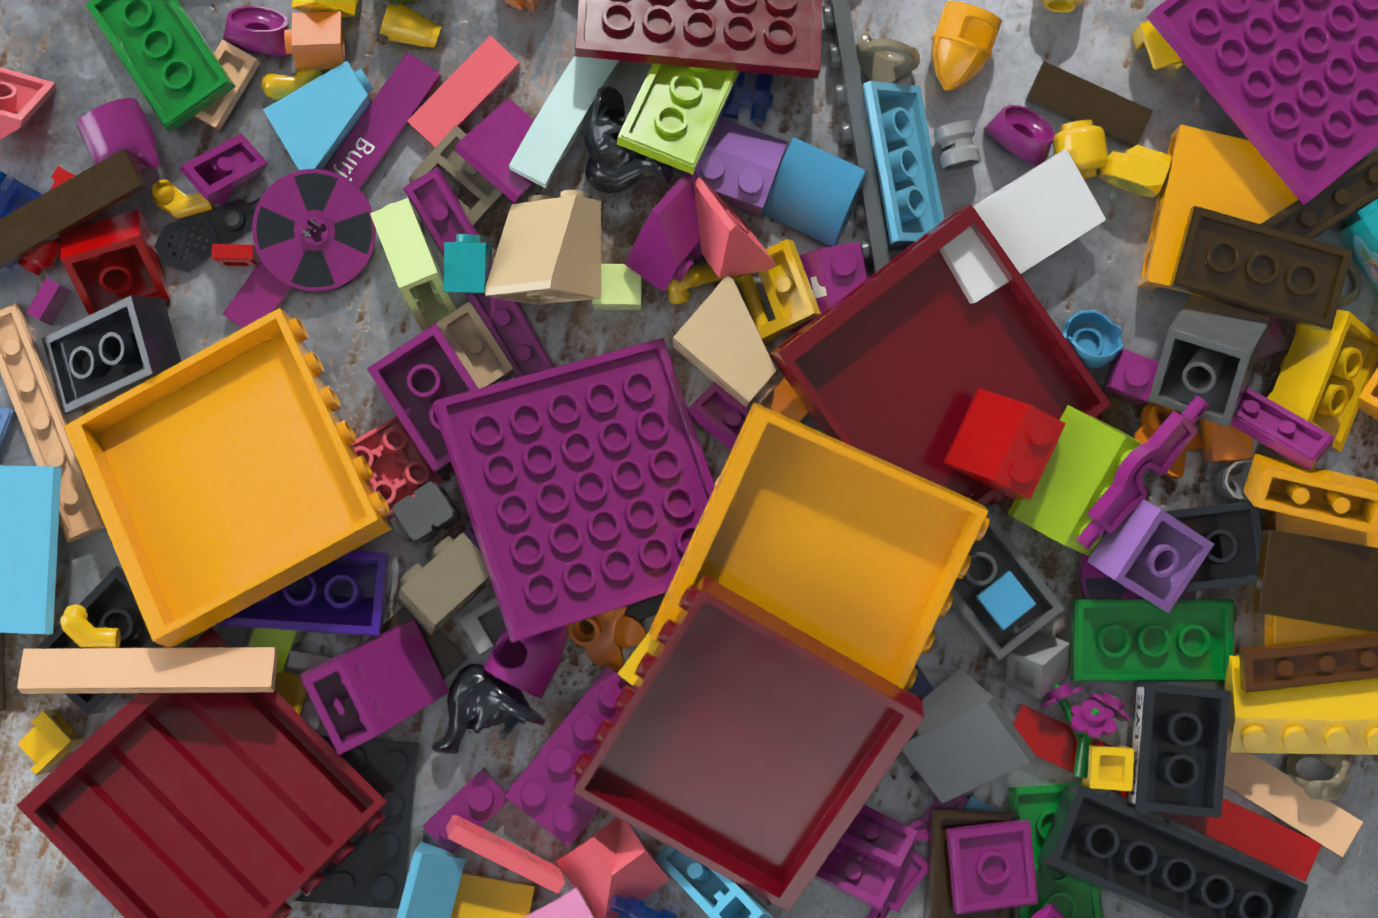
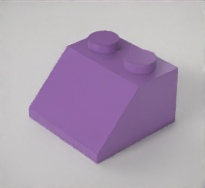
M719 117L695 172L698 178L700 177L731 207L761 217L788 142Z
M1143 499L1113 534L1105 533L1087 562L1169 613L1214 544L1165 511Z

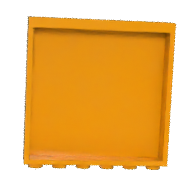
M281 308L64 426L153 642L165 647L173 648L391 530L386 515L390 514L388 504L379 491L374 492L369 482L374 477L373 472L362 455L357 456L352 445L357 442V438L346 420L341 421L336 409L341 407L340 401L329 385L325 387L320 376L325 372L324 367L314 351L309 352L304 342L309 338V335L298 317L292 319Z
M753 402L650 627V638L656 640L659 631L668 618L675 621L682 610L678 607V603L683 593L690 584L696 587L703 575L908 692L917 676L918 670L914 666L920 654H927L934 641L935 631L932 630L938 616L944 617L951 606L953 594L950 591L956 578L962 579L969 568L971 556L968 553L974 541H980L988 528L989 518L986 517L988 510L974 500Z

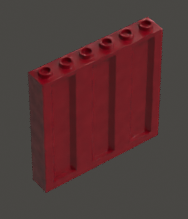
M210 627L188 648H227L231 646ZM275 690L274 692L138 693L16 804L19 810L124 918H287L294 910L290 904L301 893L307 897L314 892L325 879L322 873L333 862L337 866L342 864L356 849L352 843L364 831L368 835L372 834L387 818L383 813L387 810V801L341 755H338L337 751Z

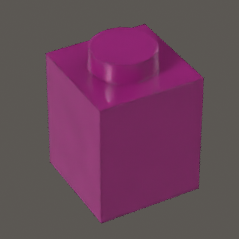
M1127 349L1121 350L1110 364L1101 388L1102 392L1137 407L1148 402L1159 362Z

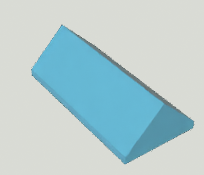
M868 81L864 83L862 88L889 252L905 250L944 220L921 87Z
M0 465V633L53 634L62 467Z
M420 842L412 857L397 918H451L466 858L432 844Z

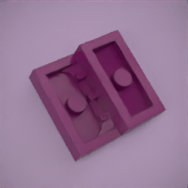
M863 805L813 878L882 912L907 860L918 831Z

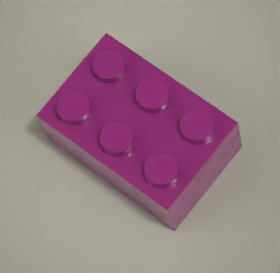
M434 324L366 369L433 472L440 475L453 466L432 404L435 400L479 388L437 324Z

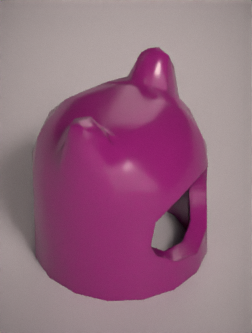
M123 98L105 103L89 111L78 120L76 126L95 164L122 149H126L131 152L139 171L144 170L146 167L154 169L159 165L156 137L136 98Z
M567 626L511 643L507 628H505L500 634L483 669L506 683L542 699L561 663L569 629Z

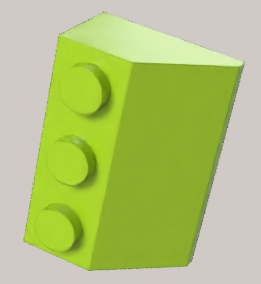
M1068 405L1060 418V421L1066 423L1032 498L1015 500L1007 514L1060 544L1091 556L1101 541L1103 534L1089 551L1082 547L1075 538L1091 522L1092 519L1088 516V512L1111 486L1123 460L1132 450L1143 443Z

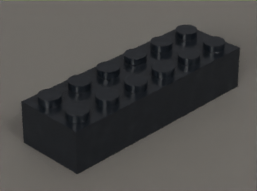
M1080 785L1065 786L1036 862L1162 918H1297L1309 886Z

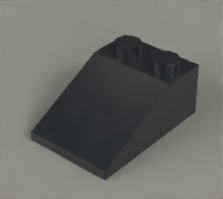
M129 296L42 338L62 414H71L107 403L182 362L164 298Z
M1250 501L1165 511L1214 544L1182 593L1256 585L1263 537L1259 507H1254Z

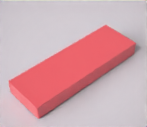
M490 35L407 120L408 124L435 148L455 125L460 128L520 67L519 61Z
M452 815L448 822L446 831L449 840L559 894L565 883L560 867L458 815Z

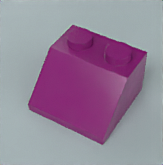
M685 172L654 207L624 262V265L663 292L674 279L680 283L683 281L694 264L691 261L693 257L699 261L703 256L701 253L693 184L698 179L696 172L693 175Z

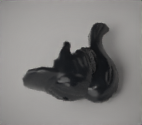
M607 85L597 89L591 120L584 135L585 145L590 155L585 171L589 184L597 191L618 193L627 190L642 178L654 175L660 178L664 184L669 185L673 177L672 166L657 160H646L647 156L617 145L618 135L626 120L623 96L617 89Z
M480 663L469 664L459 670L449 688L447 696L448 729L441 740L433 743L432 749L435 753L457 754L466 730L473 729L477 734L482 729L504 723L505 727L500 732V739L505 740L518 723L524 724L527 721L543 725L545 719L529 706V702L525 699L520 689L494 677V675L484 670V666Z

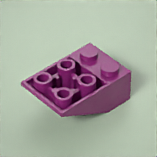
M414 618L300 673L301 680L338 755L380 735L449 693Z

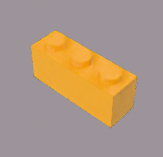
M1255 453L1243 493L1254 507L1367 533H1377L1378 484L1375 481L1313 467L1309 471L1295 462Z

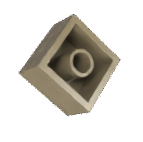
M464 533L460 534L455 540L447 536L431 551L433 555L426 566L422 568L417 563L400 579L402 583L398 586L400 590L397 603L412 619H415L416 624L429 638L491 583L481 551Z

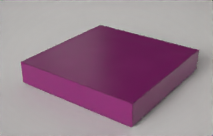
M508 98L457 143L454 151L513 203L519 201L536 185V183L509 169V164L534 120Z
M1022 819L946 829L953 908L956 914L1038 904L1031 824L1029 820Z

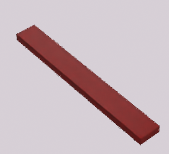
M1020 704L1012 724L1037 757L1074 773L1077 740L1071 727L1024 704ZM1094 740V746L1113 747L1101 740ZM1110 790L1127 798V791ZM1223 798L1221 818L1157 812L1305 882L1322 846L1317 841Z

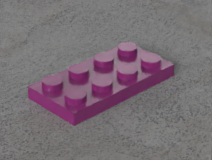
M607 665L504 794L505 798L568 847L572 845L600 809L599 806L573 793L576 776L571 773L581 753L584 751L589 754L596 743L592 739L602 720L607 719L611 721L617 710L613 706L624 686L630 688L633 686Z

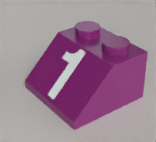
M860 241L821 248L799 256L820 313L824 312L867 279ZM813 319L790 329L791 336Z

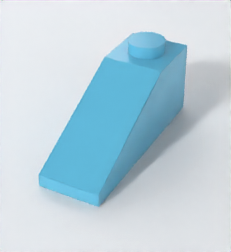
M666 845L655 857L710 918H775L748 889L669 845Z

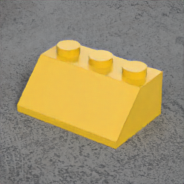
M1338 309L1332 330L1324 331L1297 323L1295 336L1289 351L1282 359L1280 374L1275 387L1267 398L1335 436L1333 444L1329 449L1342 452L1359 409L1358 397L1369 382L1378 360V335L1351 312Z

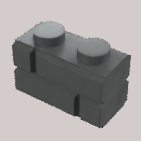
M430 481L414 491V497L408 495L393 505V512L396 517L391 519V523L404 541L408 540L411 542L416 540L428 543L441 534V528L447 530L461 521L462 514L446 490Z

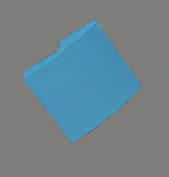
M793 137L771 187L763 215L831 247L836 246L852 214L850 209L868 172Z

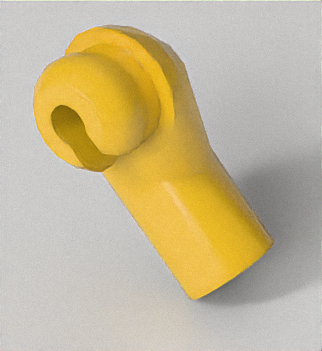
M159 180L152 186L151 192L155 204L175 218H185L213 210L212 201L206 200L200 192L186 195L175 188L168 180Z

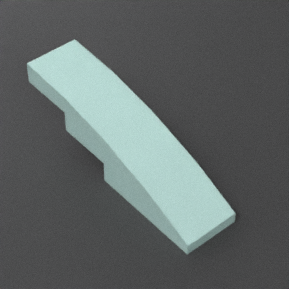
M574 56L531 125L509 164V169L546 188L561 159L566 157L579 131L587 124L593 111L597 89L608 85L620 61Z

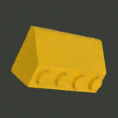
M1229 656L1224 691H1231L1227 747L1230 753L1378 755V678L1245 693L1241 689L1239 656Z

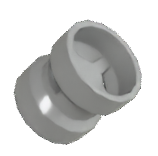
M972 121L953 122L934 129L935 141L941 146L942 150L939 160L943 171L964 169L981 162L979 149L973 144L972 138L975 135V129Z
M1240 460L1224 465L1218 470L1214 486L1222 499L1232 503L1249 500L1243 493L1252 461Z

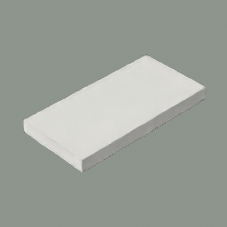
M1067 149L1060 151L973 206L1020 274L1106 220ZM971 226L939 250L970 304L976 303L1009 282Z

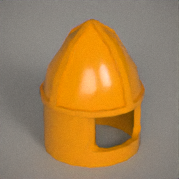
M946 1L936 31L931 36V58L935 74L943 90L950 91L964 86L982 70L987 60L991 59V51L1002 23L1000 17L971 4L959 1Z

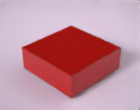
M212 244L211 258L221 266L256 267L260 262L254 245Z

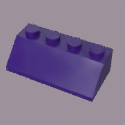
M352 550L219 622L215 626L380 636L389 603L393 560L384 552Z

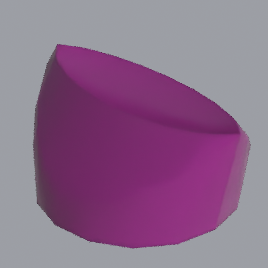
M243 6L229 12L223 35L224 41L233 46L254 52L277 56H291V54H286L284 32L289 30V20L286 15L280 11L261 6Z
M1009 104L1004 106L983 128L1000 145L1034 166H1038L1046 160L1055 136L1053 128L1043 117L1020 105Z

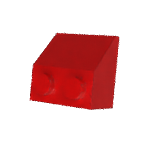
M140 209L78 227L61 235L60 260L88 315L129 296L164 298L165 301L170 300V293L161 262L154 247L155 242Z
M979 388L972 399L943 463L1014 500L1031 499L1066 423L1029 404Z

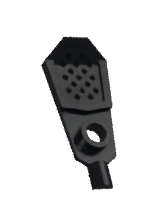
M239 198L225 205L215 207L213 210L188 216L164 225L154 245L163 264L190 273L212 257V244H231L252 230L254 212L260 198L250 203ZM233 212L238 213L239 222L234 226L227 225V216Z

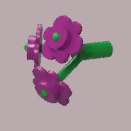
M1069 683L1062 686L1055 684L1053 690L1046 694L1049 701L1040 706L1044 708L1057 701L1059 702L1077 740L1073 774L1078 777H1088L1089 745L1094 746V740L1100 738L1102 734L1112 735L1116 732L1117 724L1113 717L1121 722H1130L1131 716L1122 711L1125 704L1116 695H1110L1105 692L1102 696L1093 693L1089 695L1088 700H1085L1081 706L1075 705L1071 708L1066 697L1084 690L1083 687L1071 690Z

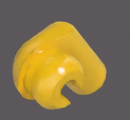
M299 70L295 76L278 75L275 72H270L261 79V88L266 96L279 101L323 74L319 70Z
M707 262L692 266L681 283L674 279L665 291L669 292L668 298L672 304H682L690 300L689 288L715 282L722 278L717 276Z
M70 605L65 609L64 615L60 618L62 630L79 647L119 648L121 641L119 628H94L86 620L88 614L83 606Z

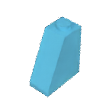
M345 61L263 109L299 170H324L372 101L367 93L372 91L373 87L361 68L354 72L348 61Z

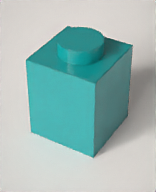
M456 234V242H444L443 292L485 293V287L492 268V244L481 243V235Z

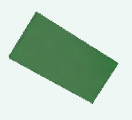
M91 0L85 4L159 121L168 132L171 133L236 87L179 0Z
M1071 598L1070 680L1073 682L1225 681L1229 656H1233L1235 600L1178 598L1171 611L1167 613L1144 598Z
M1082 781L1007 787L1008 809L1014 812L1013 821L1027 819L1031 824L1038 904L1018 907L1019 918H1030L1049 904H1053L1065 918H1103L1100 890L1036 863L1065 786H1083Z

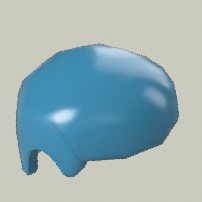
M1095 310L1077 311L1067 319L1062 327L1061 333L1086 369H1101L1115 360L1124 347L1121 341L1122 328L1113 324L1106 315Z

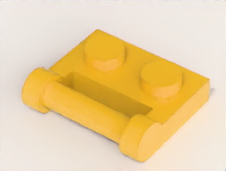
M785 239L766 249L776 265L771 270L758 272L776 319L769 321L753 278L756 272L731 276L734 282L739 284L749 314L763 343H768L779 337L780 334L821 314L794 241Z

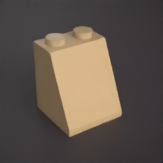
M564 190L560 192V197L552 198L548 195L528 196V202L511 204L485 287V296L535 306L601 299V201L586 198L584 191Z
M726 275L673 337V349L708 379L718 384L748 409L753 402L762 405L773 392L776 384L772 380L776 369L734 280Z

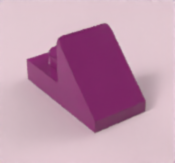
M241 133L181 165L180 171L206 200L225 205L233 189L262 173L268 162Z

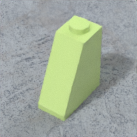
M406 198L396 203H390L384 208L370 213L398 287L421 330L436 324V322L457 310L450 293L443 292V276L409 199Z

